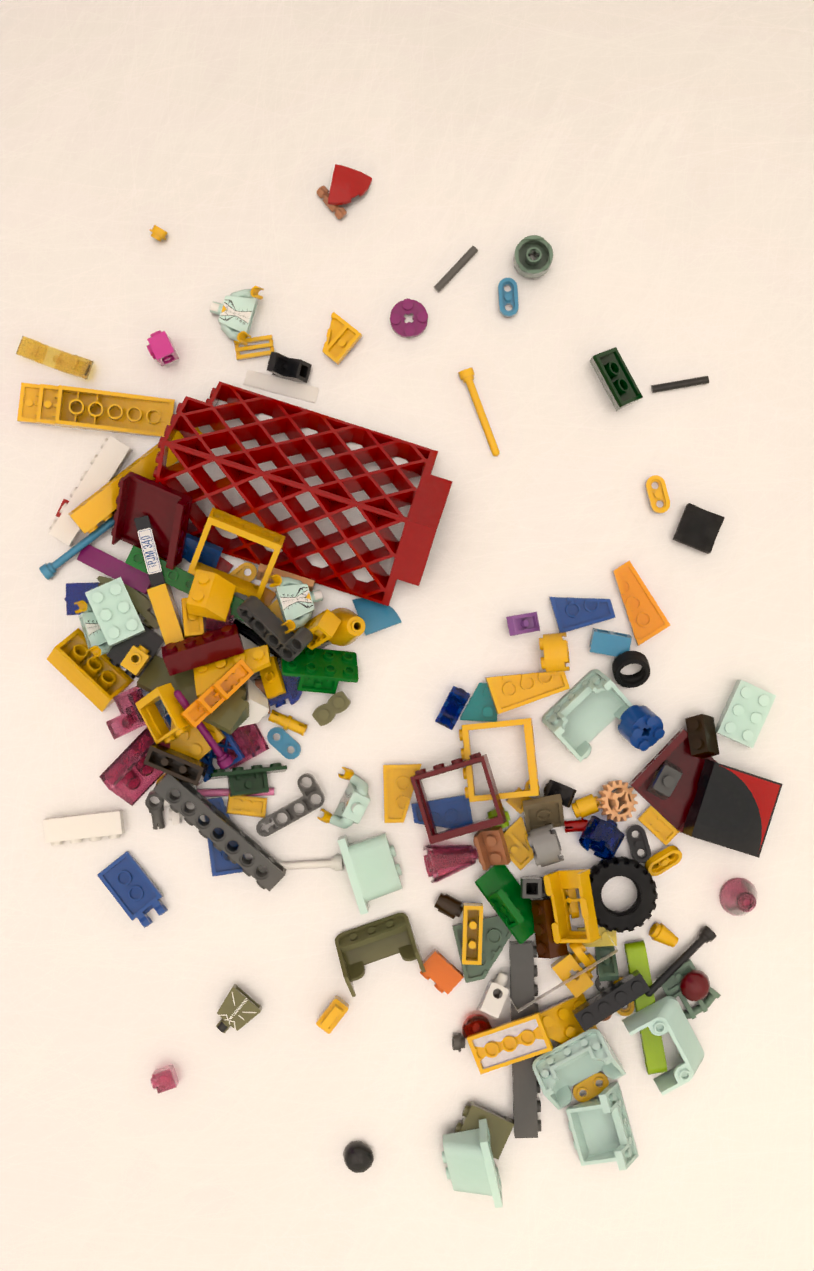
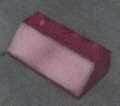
M148 728L99 776L109 790L131 806L164 773L143 764L150 745L155 743ZM160 743L161 745L170 748V743Z

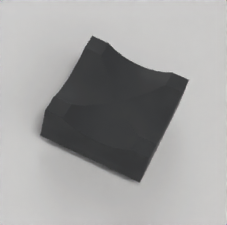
M688 503L673 540L709 554L712 551L725 517Z

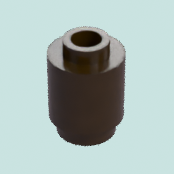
M441 893L434 906L439 912L452 919L455 916L459 917L463 911L462 902L448 894L444 895Z

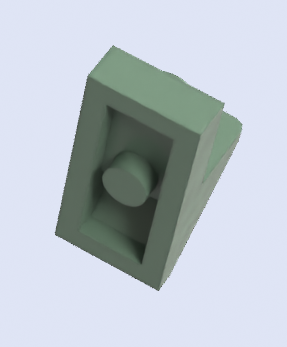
M614 946L595 947L596 961L615 951ZM616 954L596 965L599 982L619 980Z

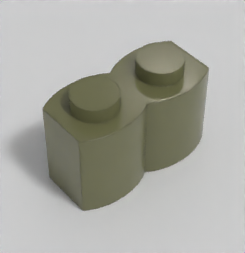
M343 691L337 692L330 697L326 704L316 708L312 716L320 726H324L331 722L336 714L346 710L351 701Z

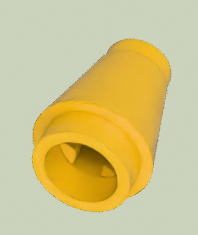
M654 923L649 930V936L654 941L671 946L672 948L678 942L679 938L662 923Z

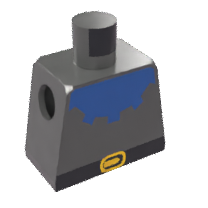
M665 760L659 766L646 791L662 800L669 798L683 774L681 768Z

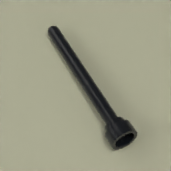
M705 926L700 931L699 938L649 987L651 990L645 993V995L651 997L704 943L712 942L717 937L716 934L708 926Z

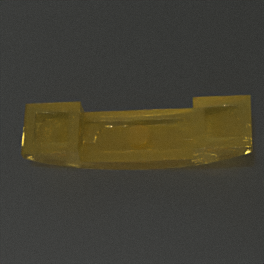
M22 336L16 352L17 355L86 380L94 363L86 358L69 354L25 336Z

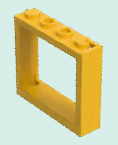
M212 507L188 573L195 576L197 569L216 573L236 586L235 592L244 594L247 597L255 596L260 600L286 536ZM212 525L274 550L259 586L198 562Z
M532 718L462 725V729H459V738L464 744V748L461 749L462 760L470 759L469 755H471L469 730L524 725L530 790L499 793L500 799L540 795ZM469 765L463 768V777L467 779L468 787H465V797L469 798V802L493 800L491 794L475 796L473 766Z

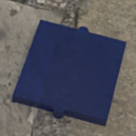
M99 582L66 583V597L64 600L66 601L67 615L81 614L75 613L76 610H79V606L77 604L74 605V602L83 600L89 603L85 592L99 587Z

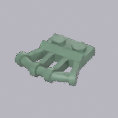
M688 959L661 987L667 996L674 998L679 996L687 1010L684 1012L686 1018H692L693 1020L699 1013L707 1012L713 1001L721 995L710 987V994L704 1001L702 999L697 1001L699 1005L691 1008L680 990L682 977L691 970H696L692 961Z

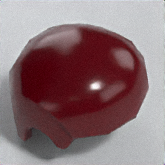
M691 970L684 975L680 983L682 995L690 1001H699L705 998L710 990L708 976L700 970Z

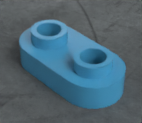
M504 278L498 285L499 310L505 317L514 316L519 307L517 283L512 278ZM509 286L511 291L506 292L504 287ZM511 305L512 310L507 311L505 306Z
M274 727L268 732V742L285 758L295 759L300 755V744L284 729ZM275 733H278L280 735V739L278 741L274 740L273 735ZM289 746L294 747V753L288 752L287 749Z

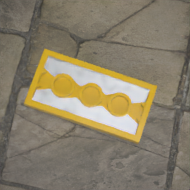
M539 1012L467 1037L480 1074L553 1050Z

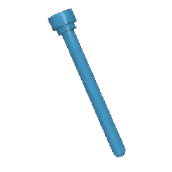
M113 517L53 563L49 562L42 565L39 569L44 577L48 580L55 576L57 568L114 526L115 520Z

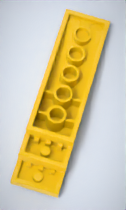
M21 382L17 421L164 437L165 428L167 425H170L175 400L62 385H38Z

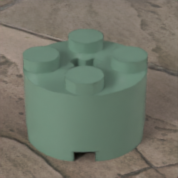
M527 236L519 242L515 249L514 266L521 276L526 278L541 277L550 268L553 260V249L541 236ZM534 254L536 260H532V258H530V255Z

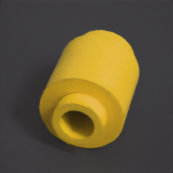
M592 794L575 800L571 806L576 818H584L599 812L598 806L600 802L597 801L598 797H593Z

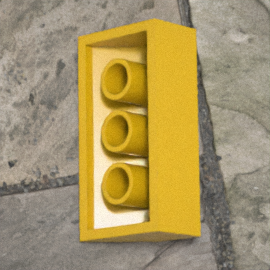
M78 628L54 647L47 660L103 712L134 680L120 667L118 668L110 663L109 660L111 658L106 654L91 660L90 658L93 657V653L91 651L87 652L88 646L84 633Z

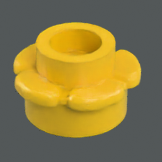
M154 225L152 230L150 229L153 238L160 242L162 239L166 240V231Z

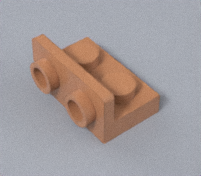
M502 827L486 828L479 830L475 834L473 842L477 848L479 863L482 865L483 871L488 870L491 865H508L511 862Z

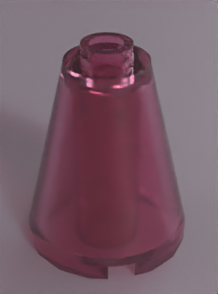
M424 845L423 851L427 850V855L424 856V863L428 877H433L431 883H437L474 865L478 859V852L472 845Z
M732 878L720 889V904L729 914L744 916L755 908L758 901V893L755 886L747 879Z

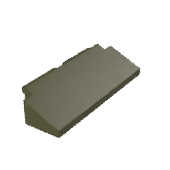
M157 655L153 657L137 681V686L149 693L159 686L171 683L175 691L180 690L189 704L197 699L193 669L170 676L163 658ZM241 686L203 721L231 735L249 717V702L245 701L246 688Z

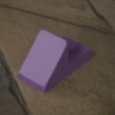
M537 612L506 617L510 636L540 631Z

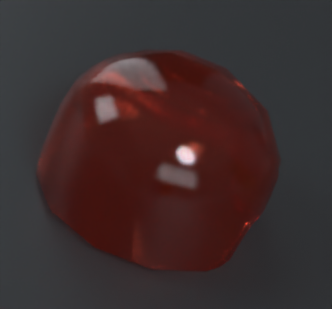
M472 1014L463 1022L462 1033L467 1039L469 1035L490 1029L492 1026L485 1016Z

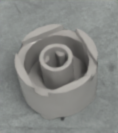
M552 823L530 830V834L527 836L530 847L535 849L533 856L537 866L545 867L564 861V856H559L562 849L555 830L551 831L553 829Z

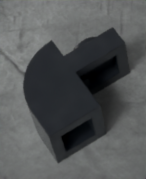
M271 352L267 371L280 378L307 383L312 365L301 359L288 358L280 353Z

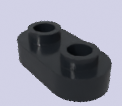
M634 824L629 826L626 830V839L632 858L639 863H644L651 857V849L645 830L640 825ZM633 831H638L637 837H632ZM639 849L644 850V854L642 856H638L637 851Z

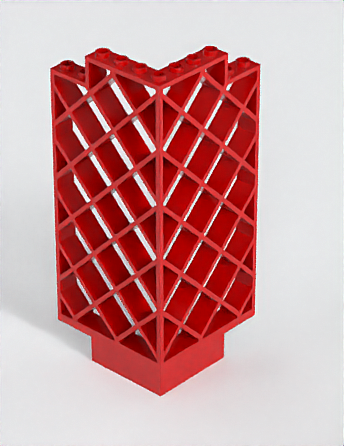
M220 381L216 388H212L210 399L207 398L206 402L187 396L182 403L179 402L176 414L173 413L170 425H167L165 428L164 437H160L158 443L160 451L157 453L155 460L158 466L155 467L153 477L156 478L155 482L193 497L189 516L192 523L188 524L187 533L198 538L201 537L208 517H206L196 502L208 498L216 509L239 518L254 512L264 525V528L286 536L281 548L283 552L279 553L273 568L314 580L317 584L389 606L397 579L417 586L420 585L453 482L431 475L438 451ZM219 400H222V401H225V402L228 403V404H223V405L216 406V404H217V402H218ZM263 413L273 418L259 421L255 414ZM239 418L244 425L230 428L225 421ZM210 425L214 430L213 432L199 435L195 428ZM310 428L318 433L305 436L301 429ZM180 431L184 438L173 440L176 432ZM285 433L290 440L276 443L271 435ZM255 439L260 447L245 449L241 442ZM346 443L360 444L363 448L351 451ZM226 446L230 453L215 456L211 449ZM330 447L335 455L322 457L317 450ZM170 449L179 460V463L166 467L168 450ZM301 454L306 462L292 464L288 457ZM397 456L406 459L409 463L397 465L391 457ZM214 461L226 477L213 481L202 466ZM272 461L277 467L276 469L262 471L258 464ZM375 462L380 467V470L368 472L363 464ZM347 469L352 477L339 479L334 471ZM188 472L199 488L187 492L176 476ZM318 475L324 483L309 486L305 478ZM261 476L273 492L259 496L249 481ZM421 476L419 485L416 488L409 479ZM392 483L398 492L386 494L380 486ZM233 487L245 500V503L234 507L222 493ZM364 490L370 499L356 501L351 493ZM310 492L319 504V507L305 511L295 496ZM281 502L292 517L278 521L268 507ZM411 505L408 516H403L398 508ZM357 507L366 521L352 526L342 511ZM328 517L338 531L324 536L314 522ZM405 522L401 539L398 541L389 529V526ZM213 525L206 541L222 547V553L258 565L261 563L268 566L273 552L267 551L263 545L241 536L234 539L223 537ZM300 527L310 542L297 546L287 532ZM375 532L384 546L370 551L361 537ZM347 542L356 556L342 560L333 547ZM319 552L329 566L324 568L313 566L306 557ZM394 557L389 576L379 562ZM365 567L374 580L367 583L357 580L352 571Z

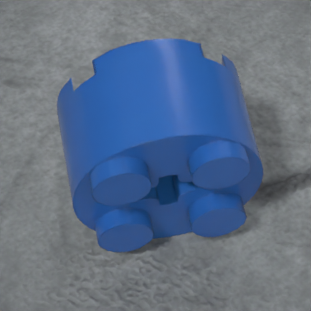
M633 705L625 710L620 717L622 721L620 725L618 724L619 733L632 746L641 751H646L665 734L662 720L647 706Z

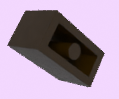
M700 714L685 718L691 756L703 759L719 755L714 717Z

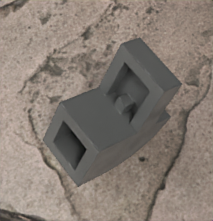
M544 876L520 877V897H551L546 895Z

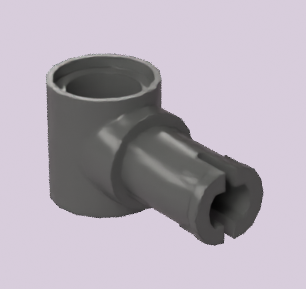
M152 790L145 800V805L149 813H151L153 829L157 830L158 827L163 829L165 828L162 812L164 811V800L159 799V803H152L150 798L153 796L157 797L155 791Z

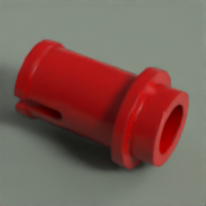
M581 818L582 820L564 821L565 833L581 831L585 833V831H588V821Z

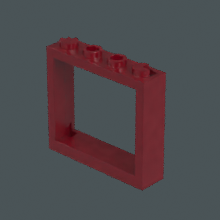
M478 752L469 755L470 759L463 761L462 758L452 760V764L444 766V763L433 766V770L427 772L425 768L415 771V775L410 777L430 844L504 824L507 821L487 754L481 755ZM481 762L497 816L437 833L421 780Z

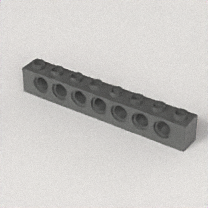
M166 773L155 785L153 790L159 799L166 800L174 812L182 814L184 820L189 825H194L198 828L199 833L204 838H209L216 849L219 851L223 850L232 863L239 864L247 876L255 878L257 884L262 889L266 888L270 892L285 876L287 869L188 782ZM171 790H178L180 796H173ZM191 802L195 808L188 809L185 803ZM206 815L210 821L203 822L200 816ZM221 828L224 834L219 835L214 829ZM229 841H236L239 846L232 847L229 845ZM249 853L253 859L247 860L243 855ZM259 866H264V867H266V868H267V872H264V873H263V872H260V871L258 870V867H259Z

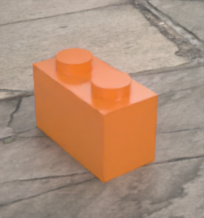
M436 949L423 961L426 972L422 973L420 971L424 978L427 980L431 978L435 982L434 986L441 993L445 991L447 994L464 978L463 974Z

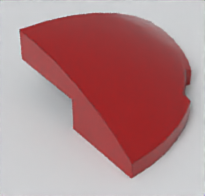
M335 164L328 204H348L357 195L362 197L369 189L372 178L355 169Z

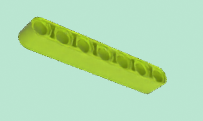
M644 940L625 943L624 947L629 974L638 970L650 987L652 980ZM643 994L635 999L636 1012L655 1002L654 994L651 997ZM648 1027L640 1030L648 1075L667 1072L662 1036L652 1034Z

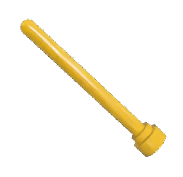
M473 368L458 372L460 380H463L467 385L492 455L498 456L500 454L473 382L475 375Z

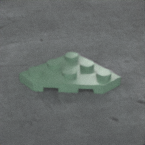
M499 915L483 918L482 965H466L461 962L466 983L485 979L488 971L512 935ZM462 924L453 925V931L461 961Z

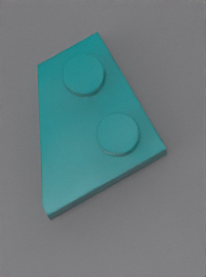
M487 683L478 684L461 714L460 720L497 722V712Z

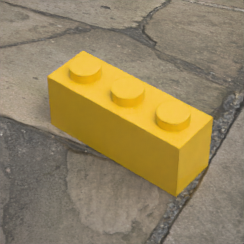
M463 903L462 964L482 965V903Z

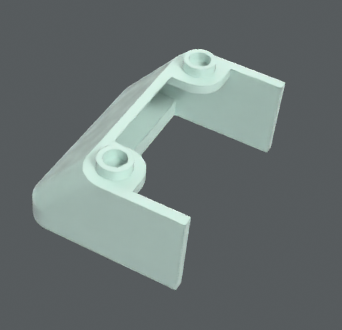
M666 996L622 1020L630 1036L648 1027L651 1033L656 1036L669 1032L684 1062L653 1079L662 1096L693 1078L704 1058V1051L676 998Z

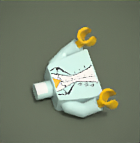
M254 286L252 289L233 292L230 296H225L223 304L212 302L210 312L220 315L218 322L221 325V330L229 339L241 342L245 346L248 345L245 342V338H251L249 331L258 304L254 298L263 299V296L258 295L259 291L264 290L263 288Z
M278 574L269 576L268 578L274 580V583L269 586L271 588L278 586L275 589V593L284 620L281 626L286 625L288 627L285 634L304 627L312 618V613L315 610L313 603L323 601L321 590L310 592L308 585L303 584L300 580L281 577Z
M81 600L74 602V605L77 604L79 606V610H76L75 613H81L79 620L88 646L87 652L91 651L93 653V657L90 659L94 660L108 653L112 647H109L90 604Z
M342 767L345 770V774H338V776L342 779L350 780V783L334 815L325 809H321L320 811L324 812V816L317 818L324 823L330 822V824L346 829L353 823L358 824L371 799L368 794V784L357 775H354L352 769Z

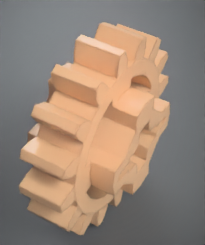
M622 780L609 781L608 784L603 785L604 790L598 792L602 796L597 798V801L601 802L598 809H603L601 815H607V820H613V822L627 821V818H631V812H636L633 806L638 804L637 801H634L637 794H632L634 788L628 787V782L622 783Z

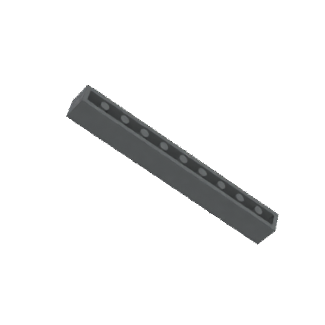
M509 941L511 1021L539 1012L538 1004L535 1003L519 1013L517 1011L534 1000L535 996H538V985L534 984V977L538 976L537 965H534L537 949L536 946H533L532 941H525L522 944H519L518 941ZM536 1056L512 1064L515 1138H538V1132H541V1120H538L537 1112H541V1101L537 1100V1093H540V1085L532 1068Z

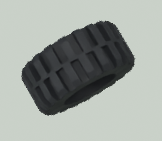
M613 856L610 859L599 861L598 865H594L591 868V874H589L597 924L606 930H614L618 933H623L625 930L630 932L635 927L644 925L643 922L646 919L649 920L652 916L651 912L656 908L655 900L658 899L657 887L652 879V875L637 861L627 857ZM616 876L629 878L637 888L635 903L623 912H614L608 909L601 897L604 884Z

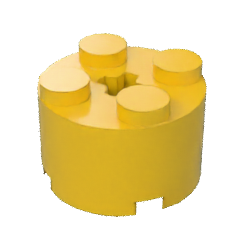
M566 632L543 634V638H539L540 650H544V657H541V667L546 669V673L570 671V667H566V663H570L568 641L563 639V637H567Z

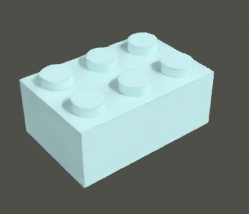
M121 577L85 592L109 647L146 632Z
M737 680L716 725V733L748 748H753L776 695L743 680Z

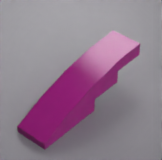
M87 545L82 549L77 558L78 561L114 579L121 577L124 584L146 595L148 593L147 589L151 587L147 573L91 545Z

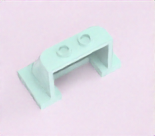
M386 833L350 844L346 835L338 838L337 841L360 915L368 913V901L403 889L399 875H402L399 864H395L393 857L396 856L394 846L389 845Z
M612 1082L598 1095L599 1098L572 1105L566 1109L569 1130L573 1134V1144L578 1152L581 1166L617 1161L619 1171L627 1170L639 1156L619 1083Z
M487 1119L479 1120L478 1129L443 1135L444 1151H442L443 1163H447L446 1175L447 1179H451L453 1190L492 1196L495 1208L503 1207L502 1183L492 1154Z

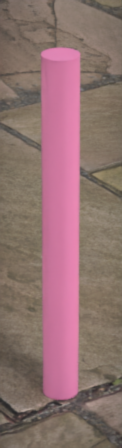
M269 788V792H268V793L251 794V795H243V796H270V795H274V788ZM197 789L204 797L228 796L229 789Z

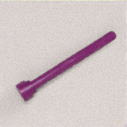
M180 690L174 692L175 698L185 710L190 705ZM201 722L197 729L216 754V763L221 769L227 768L233 763V758L229 753L222 751L203 722Z

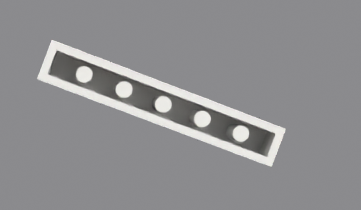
M112 436L103 441L100 447L102 449L99 455L96 454L90 462L91 468L82 474L80 478L82 482L79 487H75L72 490L69 503H65L62 506L59 519H55L50 525L49 529L51 531L49 534L68 546L72 547L82 532L68 513L117 476L132 452L131 448Z

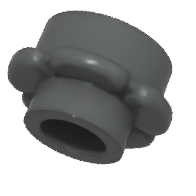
M458 1033V1035L452 1036V1049L461 1052V1048H465V1037Z

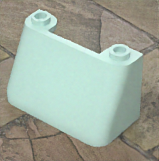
M594 669L545 713L542 722L581 762L591 753L592 747L589 742L616 717L621 720L620 717L624 711L633 705L611 679L600 670Z
M589 1029L557 1046L552 1051L537 1057L532 1064L534 1074L544 1096L558 1110L567 1106L572 1101L573 1096L570 1087L602 1070L609 1079H618L626 1074L610 1045L597 1029Z

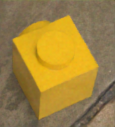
M133 645L120 665L134 675L139 676L152 656L148 654L149 650L144 646L139 645L137 647Z

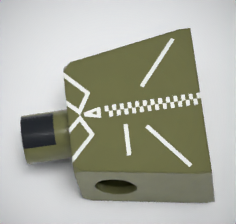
M234 984L217 1012L222 1019L216 1027L222 1033H225L230 1026L238 1031L260 1013L262 1006Z

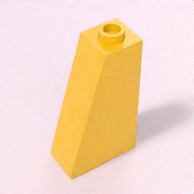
M164 583L147 589L165 645L186 639L184 638V629L170 585Z

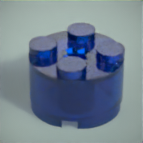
M591 816L580 836L579 843L585 850L588 851L590 848L595 851L593 855L610 860L616 854L625 835L617 828V823L613 820L607 819L605 821L596 816Z

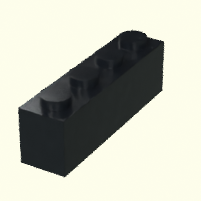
M636 970L575 1008L572 1012L585 1032L651 989L640 972Z

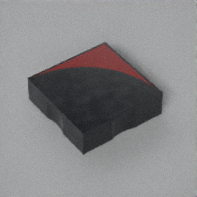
M705 759L697 784L696 796L690 806L682 833L759 858L783 784Z

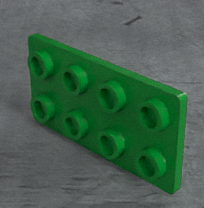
M306 647L291 662L281 658L282 675L299 677L297 682L298 691L335 694L339 681L357 683L359 680L355 652L318 648L311 650Z
M494 865L478 878L475 884L518 943L522 944L535 933L530 898L520 897V885L505 865Z

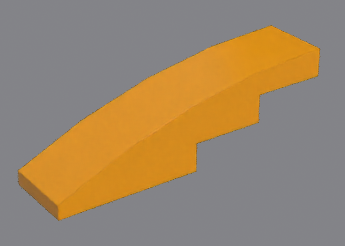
M240 659L180 715L192 728L197 727L209 714L236 692L254 672Z

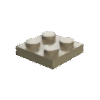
M560 794L522 801L527 833L530 830L551 823L553 828L565 826Z

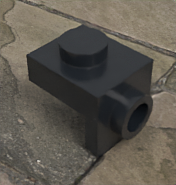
M550 780L544 787L543 797L560 794L562 805L570 808L577 790Z

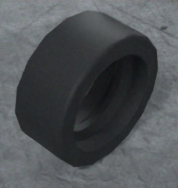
M626 651L621 653L612 664L614 678L622 687H638L643 685L650 676L648 660L641 652ZM629 664H639L642 666V669L633 675L620 673L621 669Z

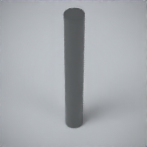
M472 246L434 286V289L440 292L478 252V249Z

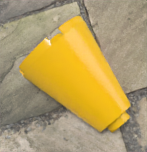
M337 608L330 611L342 621L333 637L329 639L332 644L347 646L353 643L365 631L364 620L347 608Z

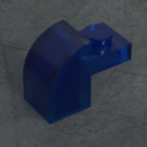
M283 675L286 693L268 699L270 706L275 705L278 708L287 704L286 699H289L291 705L297 703L303 694V691L297 690L299 677Z
M453 686L435 722L452 730L471 694L462 688Z

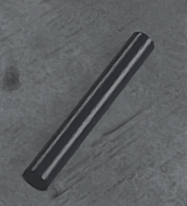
M703 376L651 385L652 393L707 384L709 383V377Z

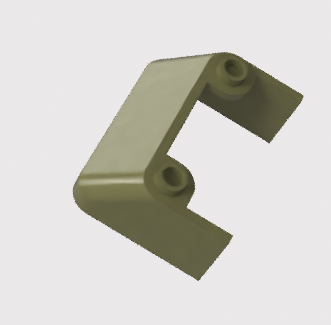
M397 913L342 932L335 938L343 976L352 997L356 996L353 981L359 980L364 976V965L400 953L405 961L417 959L422 973L426 972L408 916L404 913Z

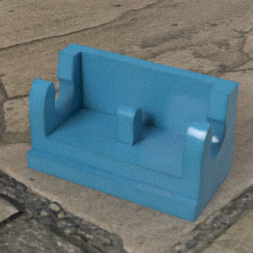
M593 628L589 646L590 652L617 657L621 653L630 650L632 637L629 634Z

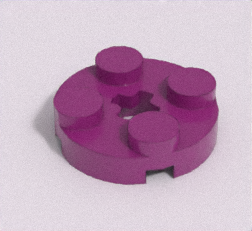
M407 298L398 302L391 310V327L400 337L414 338L421 335L426 329L428 314L420 302ZM406 314H407V315H410V314L413 315L412 319H413L414 321H413L412 323H411V322H408V323H405V322H404L405 319H406L404 316H405Z

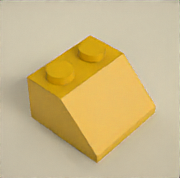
M197 569L186 601L188 614L226 622L236 586L216 573Z

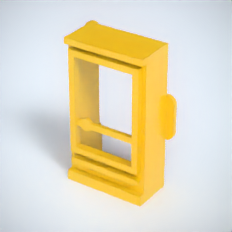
M590 869L557 870L543 877L546 895L551 896L555 919L551 927L556 944L592 943L601 938L589 874H591ZM565 889H579L580 898L568 897L566 899ZM567 902H580L585 930L572 931Z

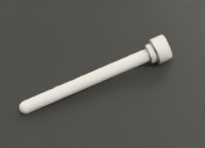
M335 855L331 860L279 862L287 870L331 867L335 871H343L342 855ZM259 866L258 870L267 871V868L264 866Z

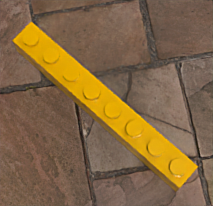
M196 427L195 429L197 430L199 435L202 434L199 428ZM177 431L173 440L182 439L184 437L180 433V431ZM158 443L68 513L84 534L87 532L89 534L98 528L97 524L102 520L105 522L113 516L112 512L117 509L116 498L119 495L120 489L118 483L130 471L155 481L156 478L153 477L155 467L158 466V463H155L157 453L160 451ZM170 449L168 450L166 467L179 461Z

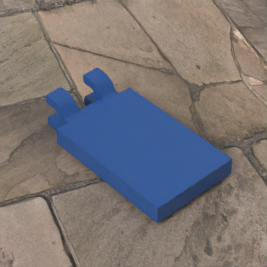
M126 851L97 875L130 919L133 921L138 918L144 928L153 923L146 914L154 908L159 916L168 911L166 906L159 900L163 895L129 851Z

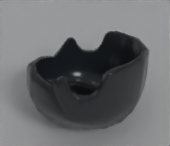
M362 1141L351 1142L345 1147L343 1152L345 1165L352 1172H365L372 1166L374 1161L372 1150Z

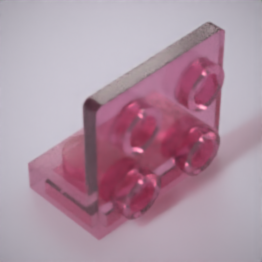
M256 723L238 727L231 734L245 758L229 768H235L269 749ZM226 737L220 743L225 744ZM228 749L227 753L231 755L233 760L236 759L238 756L235 751Z

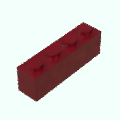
M236 624L226 625L221 629L207 631L202 635L188 637L182 641L168 643L161 647L162 657L170 676L245 653Z

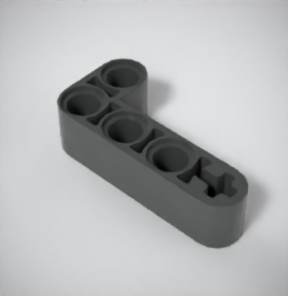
M249 596L237 608L240 618L285 661H293L313 640L311 631L305 627L299 628L295 633L291 631L285 634L288 627L286 625L281 626L283 622L255 596Z
M305 773L299 777L297 784L303 794L302 797L258 822L256 830L259 835L269 836L323 805L325 796L313 775ZM304 777H308L312 781V785L308 788L304 787L301 783ZM313 794H318L321 797L319 804L311 802ZM297 803L304 806V812L301 814L294 811V805ZM279 813L287 815L285 823L278 821L277 815ZM273 817L275 825L268 828L269 832L266 830L262 831V823L264 822L265 825L271 823L272 820L270 818Z

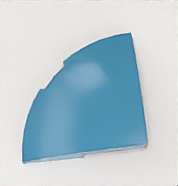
M364 598L353 600L358 616L365 622L364 632L366 636L401 623L398 614L390 606Z

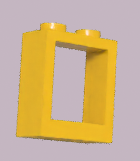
M171 683L155 688L135 703L156 745L162 742L168 744L176 739L175 736L187 732L186 728L190 726L180 715L184 709L175 698V690ZM160 699L175 725V728L171 731L167 728L155 705Z

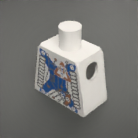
M499 972L495 982L489 981L476 1010L498 1019L509 993V989L505 988L509 979L508 976ZM495 989L499 991V995L496 998L493 996Z

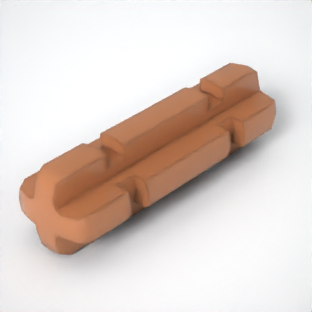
M324 185L321 186L316 192L317 195L323 198V202L332 212H335L334 215L339 220L344 218L347 211L340 207V205H329V190Z

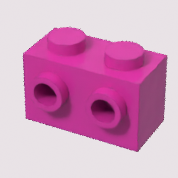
M156 331L147 339L149 342L147 349L154 360L157 359L161 366L179 359L165 331Z

